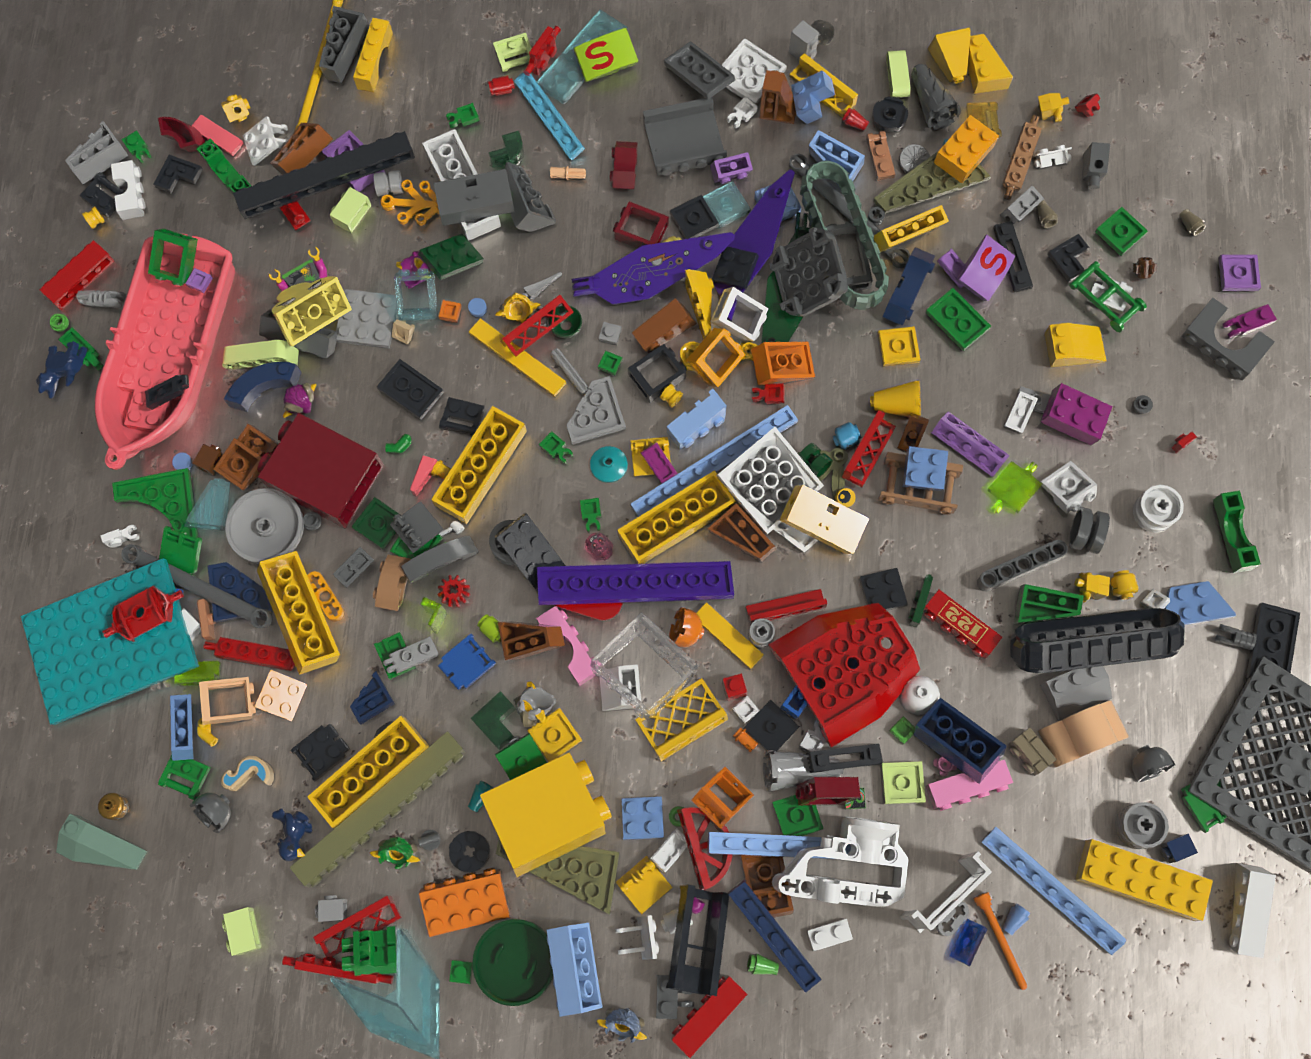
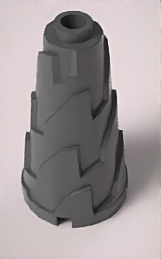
M917 64L913 68L911 77L918 92L926 118L925 121L930 129L931 127L934 130L946 128L955 122L953 119L955 115L959 117L961 108L948 89H945L941 81L935 77L931 69H928L924 64Z

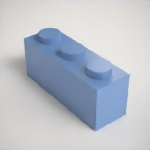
M191 694L170 696L172 761L193 759Z

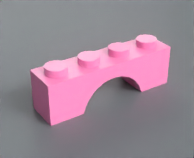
M554 606L536 618L539 624L561 626L563 639L567 640L573 647V658L568 669L579 686L599 674L597 668L600 665L594 657L590 658L587 654L589 651L584 641L580 642L576 636L579 634L573 625L569 626L566 622L568 617L563 609L559 610L557 606Z

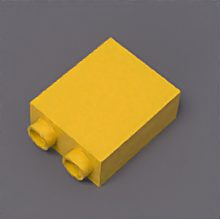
M570 752L480 795L516 877L606 834L604 821L612 818L610 810L602 795L592 799L586 785L594 782L592 773L585 760L575 764Z

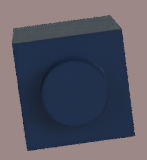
M1189 833L1160 844L1162 847L1161 853L1169 863L1178 862L1198 853Z

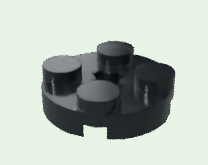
M885 97L884 100L876 102L872 112L874 126L887 132H899L908 118V109L903 105L904 102L896 97ZM890 111L894 116L888 117L886 114H888Z
M465 831L458 834L450 843L449 857L457 869L463 872H476L486 865L490 854V846L483 835L475 831ZM467 846L475 848V851L472 852V857L469 855L465 856L464 854Z

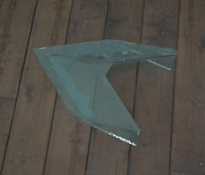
M399 929L397 931L396 990L383 997L348 983L341 977H333L330 980L369 1032L432 1058L440 1059V980L408 930Z

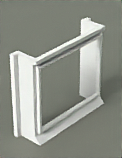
M977 851L963 855L958 860L971 875L926 919L918 910L905 911L900 918L902 920H909L919 933L924 929L932 931L992 873L979 859L981 853Z

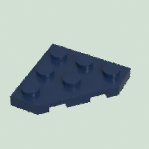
M227 562L207 566L209 584L259 609H267L273 612L264 588ZM212 603L214 622L242 618Z

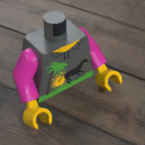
M315 247L318 252L317 255H312L310 249L308 250V254L314 258V261L310 259L282 275L283 279L280 278V272L276 269L274 271L278 275L277 278H273L270 274H268V277L273 281L275 280L278 288L283 291L299 283H312L327 277V269L322 258H319V249Z

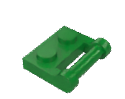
M171 755L158 785L164 788L167 786L188 795L189 799L195 800L200 794V789L211 767L193 759L172 761ZM173 773L194 782L193 787L190 788L171 780V774Z

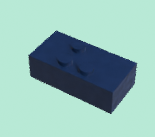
M941 697L916 724L914 736L978 784L983 781L1004 756L1007 747Z

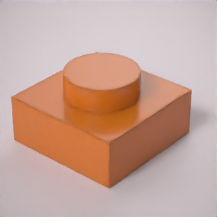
M443 300L438 316L439 319L457 323L462 307L461 303Z

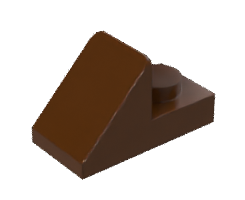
M911 413L897 448L907 451L909 446L918 447L929 419Z

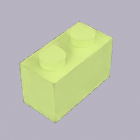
M350 187L347 192L342 194L339 203L331 210L330 217L333 223L352 233L371 207L369 198Z
M247 907L223 914L222 926L228 936L226 946L232 956L261 949L253 908Z

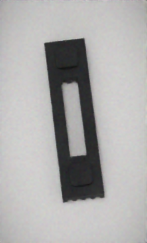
M1013 222L994 225L995 236L1001 246L1008 250L1006 242H1012L1021 271L1015 272L1012 262L1008 270L1013 291L1019 292L1020 290L1024 291V289L1028 290V288L1032 289L1033 283Z
M879 743L806 753L808 755L807 760H809L808 764H810V773L883 763ZM861 753L860 758L862 760L830 764L829 756Z

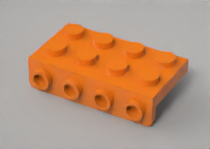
M494 867L485 869L483 873L476 875L475 872L463 875V878L456 880L455 877L443 880V883L439 884L430 882L424 884L423 888L419 891L429 937L510 917L501 879L500 869L495 870Z

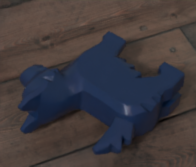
M74 341L67 343L68 349L66 352H57V346L49 347L45 372L40 373L36 379L39 393L46 391L49 398L52 399L58 389L59 378L66 376L65 386L68 387L73 382L75 374L83 366L87 348L82 346L79 349V344Z

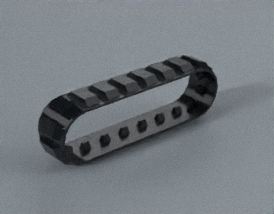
M1146 608L1031 622L1017 627L1015 633L1011 636L1010 654L1018 668L1031 673H1050L1164 659L1178 654L1180 648L1184 646L1185 624L1177 613L1162 608Z

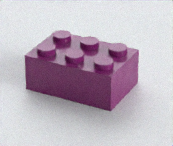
M1061 383L1052 390L1041 423L1089 445H1093L1101 440L1113 406Z

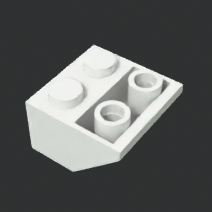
M638 664L617 666L599 672L602 711L642 708Z

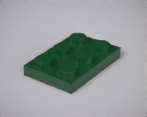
M462 233L420 249L418 253L439 280L480 265L484 260Z

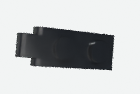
M175 375L145 391L146 407L153 410L182 395L184 390L189 388V377L187 375Z

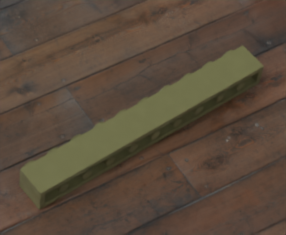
M447 731L311 848L304 857L296 861L290 869L305 887H314L319 884L326 872L331 873L338 867L337 863L342 858L347 859L350 857L357 845L366 843L373 831L381 830L386 825L385 821L388 818L397 816L402 811L401 807L403 805L412 803L417 798L416 794L418 792L428 789L433 784L432 780L437 776H443L448 771L447 767L452 763H458L464 757L462 754L466 751Z

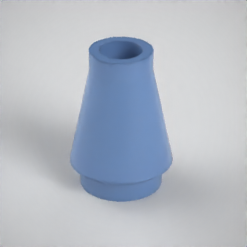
M1016 903L1014 907H1011L1002 929L1013 935L1029 920L1028 916L1031 913Z

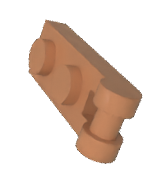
M880 131L874 135L873 133L866 134L877 181L895 178L896 174L885 131ZM879 141L880 144H879V145H875L874 142Z

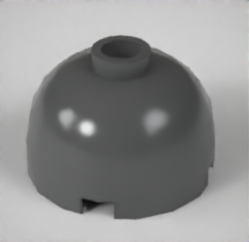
M1146 745L1137 750L1139 754L1133 758L1132 770L1137 781L1144 782L1159 776V773L1164 770L1165 772L1171 770L1176 764L1169 753L1163 748H1150L1149 745Z
M205 793L197 797L190 804V807L195 806L196 809L193 812L205 826L209 828L211 824L215 827L213 830L215 833H219L227 825L231 817V809L228 806L230 801L223 794L219 796L215 793Z

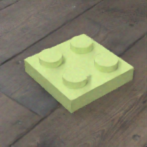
M922 761L881 764L884 804L926 802Z

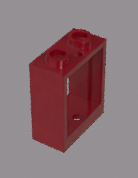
M629 201L627 206L622 208L620 213L621 219L615 223L613 232L615 240L637 249L644 245L661 243L669 226V216ZM631 213L658 223L650 240L623 230Z
M813 777L796 785L795 792L799 806L844 805L861 797L858 777Z

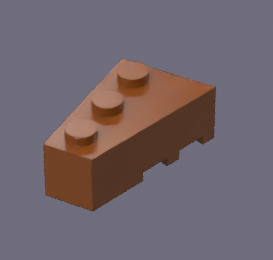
M766 70L759 118L794 124L796 108L793 93L785 74L776 70Z
M675 298L635 329L632 334L646 352L651 353L661 345L696 325L697 322L686 307Z
M737 503L707 528L710 533L761 562L776 550L774 544Z

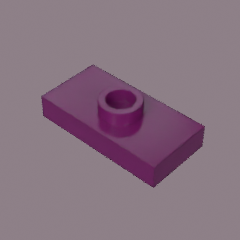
M657 442L641 452L661 484L678 474Z

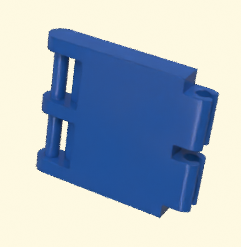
M469 634L441 658L443 662L438 665L447 677L454 673L449 680L458 690L463 686L467 689L496 664L495 660H491L484 652L485 649L477 644L472 634ZM470 641L477 648V651L471 646ZM481 654L488 661V664L482 659Z

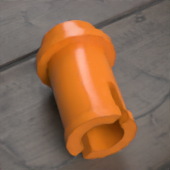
M740 727L733 735L734 741L740 742L751 752L758 745V742L745 732L746 729L743 730Z

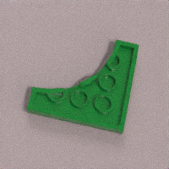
M188 468L112 483L115 502H139L154 507L168 518L174 531L180 533L183 531L188 536L198 537L191 476Z

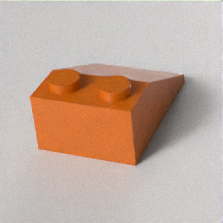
M763 342L751 349L758 385L779 384L815 378L809 342Z

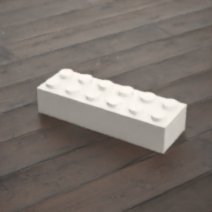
M455 129L422 143L426 156L439 182L477 174ZM498 215L460 222L468 241L501 227Z

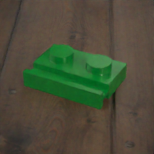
M400 632L374 644L382 664L383 661L389 659L391 653L407 647ZM383 664L389 680L416 669V666L400 673H396V670L388 673L386 669L393 664L387 666Z

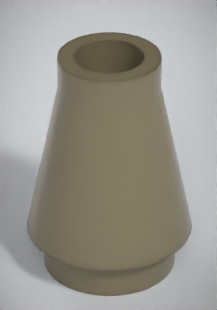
M1041 201L1036 206L1040 223L1045 228H1051L1057 224L1058 215L1046 201Z
M1189 209L1183 210L1179 215L1189 234L1196 236L1206 227L1205 221Z

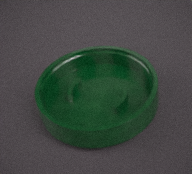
M520 919L505 920L490 927L479 939L472 961L474 977L482 992L491 1000L506 1006H520L539 998L549 988L554 979L553 969L550 964L551 956L547 943V933L538 925Z

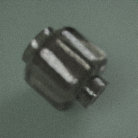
M816 20L811 24V27L819 32L818 44L827 45L832 41L834 27L830 22Z

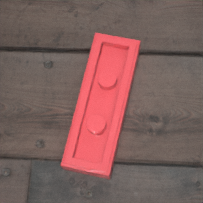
M200 115L192 124L204 139H212L220 149L231 156H234L244 144L241 139L203 115Z

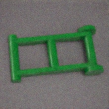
M1094 261L1069 286L1073 290H1079L1111 320L1110 326L1112 329L1120 333L1124 330V324L1138 311H1144L1147 305L1141 298L1133 299L1099 268V262ZM1093 272L1109 286L1098 298L1081 284ZM1115 292L1131 306L1120 318L1103 304Z

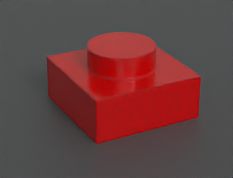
M1190 432L1188 435L1183 433L1175 439L1176 444L1172 449L1177 454L1194 441L1197 436L1193 432Z

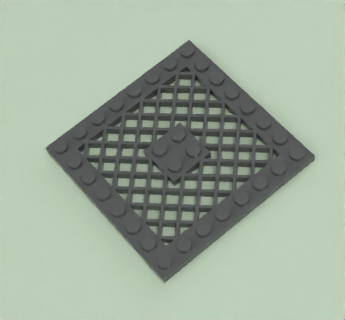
M1261 657L1193 778L1188 792L1311 871V829L1308 822L1311 816H1306L1304 805L1311 804V736L1309 732L1311 726H1307L1304 716L1311 714V686L1267 658ZM1276 692L1279 703L1272 704L1269 693ZM1284 695L1292 700L1286 701ZM1263 699H1264V700H1265V703H1266V706L1260 707V705H1261V703H1262V701H1263ZM1294 703L1297 714L1290 715L1287 704ZM1281 706L1284 717L1277 718L1273 707ZM1301 706H1303L1304 708H1306V709L1309 710V711L1303 713V710H1302V707H1301ZM1267 709L1270 720L1263 721L1260 710ZM1255 716L1257 723L1250 724ZM1298 717L1301 728L1294 729L1291 718ZM1285 720L1288 731L1281 732L1278 721ZM1272 723L1275 734L1267 735L1264 724ZM1258 725L1261 737L1254 738L1251 727ZM1302 731L1305 742L1298 743L1295 732ZM1245 732H1246L1248 739H1247V740H1242V738H1243V736H1244V734H1245ZM1289 734L1291 740L1284 741L1282 735ZM1276 736L1279 748L1272 749L1269 738ZM1262 739L1265 751L1258 752L1255 741ZM1249 742L1252 753L1245 755L1242 743ZM1307 745L1308 751L1300 746ZM1237 749L1239 756L1232 757L1235 750ZM1279 751L1276 758H1274L1273 752ZM1267 753L1270 764L1263 766L1260 754ZM1253 756L1256 767L1249 769L1246 757ZM1240 759L1243 770L1235 771L1232 760ZM1228 766L1230 773L1223 774L1226 767ZM1265 768H1270L1267 774L1273 777V779H1266ZM1257 770L1260 782L1253 783L1250 772ZM1244 773L1247 784L1240 786L1237 774ZM1231 776L1234 787L1226 789L1223 777ZM1275 782L1278 793L1271 794L1268 783ZM1262 784L1265 795L1257 797L1254 786ZM1283 784L1292 790L1284 791ZM1248 787L1251 799L1244 800L1241 789ZM1235 790L1237 798L1228 793V791ZM1293 793L1296 804L1289 805L1286 794ZM1308 794L1309 801L1302 802L1301 796ZM1280 796L1283 807L1275 808L1272 797ZM1266 799L1269 810L1262 811L1259 800ZM1253 802L1254 808L1250 807L1246 803ZM1297 807L1300 818L1293 819L1290 808ZM1284 810L1287 821L1279 822L1276 811ZM1270 813L1272 820L1263 814ZM1301 821L1304 833L1297 834L1294 823ZM1288 824L1290 831L1283 828L1282 825ZM1306 836L1308 843L1299 837Z

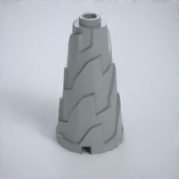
M766 750L763 759L768 758V762L763 763V776L765 787H768L767 791L796 787V785L813 777H839L840 774H843L844 769L810 773V764H808L809 760H807L808 755L802 753ZM829 757L830 764L840 763L835 757Z

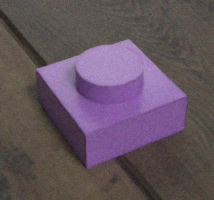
M194 268L185 284L192 289L205 293L213 277Z

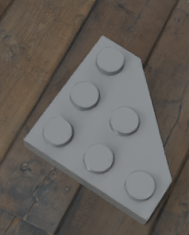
M610 376L591 382L574 415L566 426L572 445L626 429Z

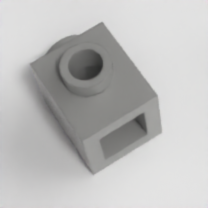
M337 895L324 896V900H318V905L315 906V917L318 918V922L342 921L346 919L347 899H337Z

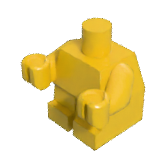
M1048 93L1038 96L1042 120L1054 116L1055 122L1062 121L1063 105L1070 104L1069 98H1061L1060 93Z
M1091 572L1079 573L1081 577L1076 578L1074 581V585L1080 587L1079 592L1082 593L1078 595L1084 596L1083 603L1091 597L1099 600L1109 596L1110 577L1092 575Z

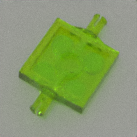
M1010 462L987 490L998 501L991 508L993 512L995 511L998 514L1004 506L1011 508L1017 513L1023 509L1043 484L1032 475L1038 467L1037 464L1034 465V462H1031L1026 469H1023L1014 462Z

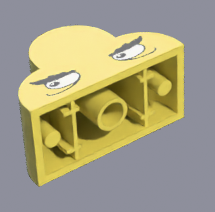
M329 276L312 283H299L283 290L277 296L279 303L272 308V313L288 345L294 346L352 309L338 278Z

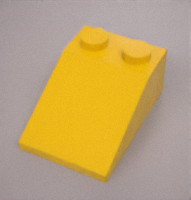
M1074 323L1051 324L1044 333L1050 368L1106 362L1101 331L1098 326Z

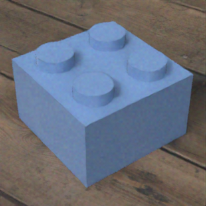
M909 446L906 451L902 486L936 491L944 490L948 451Z

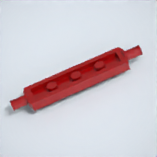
M220 637L217 643L204 642L203 648L213 650L216 658L292 671L295 667L289 649Z
M310 953L296 958L284 956L282 965L294 966V969L368 983L376 984L382 982L392 985L394 975L379 974V972L355 976L354 971H343L342 962L336 961L335 958H317L314 954Z

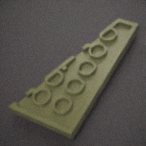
M937 151L877 195L873 202L887 214L988 181L991 176L979 164L963 183H960L934 163Z
M498 838L496 854L509 861ZM580 846L529 872L610 915L620 852Z

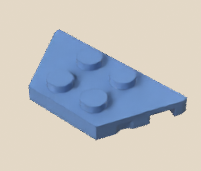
M1209 581L1170 587L1167 591L1170 603L1164 609L1177 613L1185 625L1236 616L1233 609Z

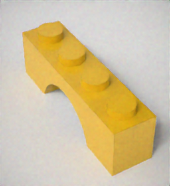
M372 18L353 76L356 87L359 90L375 91L379 79L380 56L383 49L389 47L393 35L390 22L377 18Z

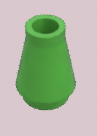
M757 953L749 955L747 971L752 974L777 975L779 969L778 962H774Z

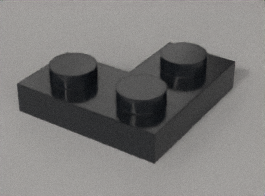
M168 155L153 185L155 188L172 193L179 179L196 184L203 169L200 165Z
M1077 234L1050 250L1047 255L1067 281L1071 282L1085 270L1076 257L1088 251L1090 247L1080 234Z

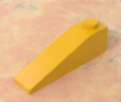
M688 269L685 270V288L704 340L711 332L712 289H714L712 279H708L706 272Z

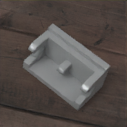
M1031 186L1000 215L1003 218L1009 216L1013 224L1020 222L1044 198Z

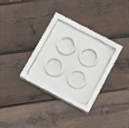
M745 38L722 64L723 67L735 75V81L726 88L741 98L746 96L755 105L760 102L766 70H776L784 73L787 68L785 64Z

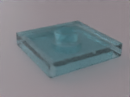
M733 181L703 196L719 222V228L751 212V208Z

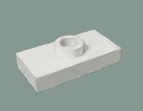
M676 828L650 857V860L663 873H666L687 848L684 834Z

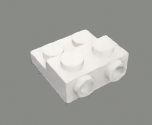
M1072 461L1041 481V486L1054 497V502L1066 514L1070 511L1076 512L1081 507V503L1086 500L1090 502L1096 497L1097 484Z

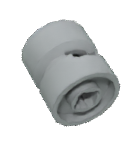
M400 170L389 171L387 175L385 172L374 173V185L378 197L388 195L389 192L393 195L403 194Z
M767 619L755 620L749 629V641L758 649L768 647V644L772 643L775 635L774 625Z

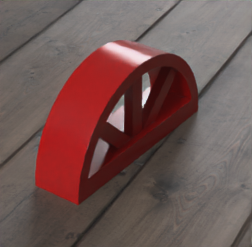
M700 808L678 809L677 812L699 889L706 890L717 884L724 877L730 867L732 855L722 854L720 862L702 852L703 849L708 848V841L699 842L709 822L715 826L718 832L729 833L725 825L720 829ZM691 813L704 817L697 833ZM705 861L718 868L711 878H709Z

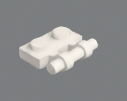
M1097 276L1095 281L1100 282L1101 285L1094 283L1090 292L1098 298L1108 289V285ZM1115 281L1128 294L1131 293L1133 287L1126 285L1127 283L1123 281ZM1115 292L1103 304L1111 311L1122 315L1127 302Z

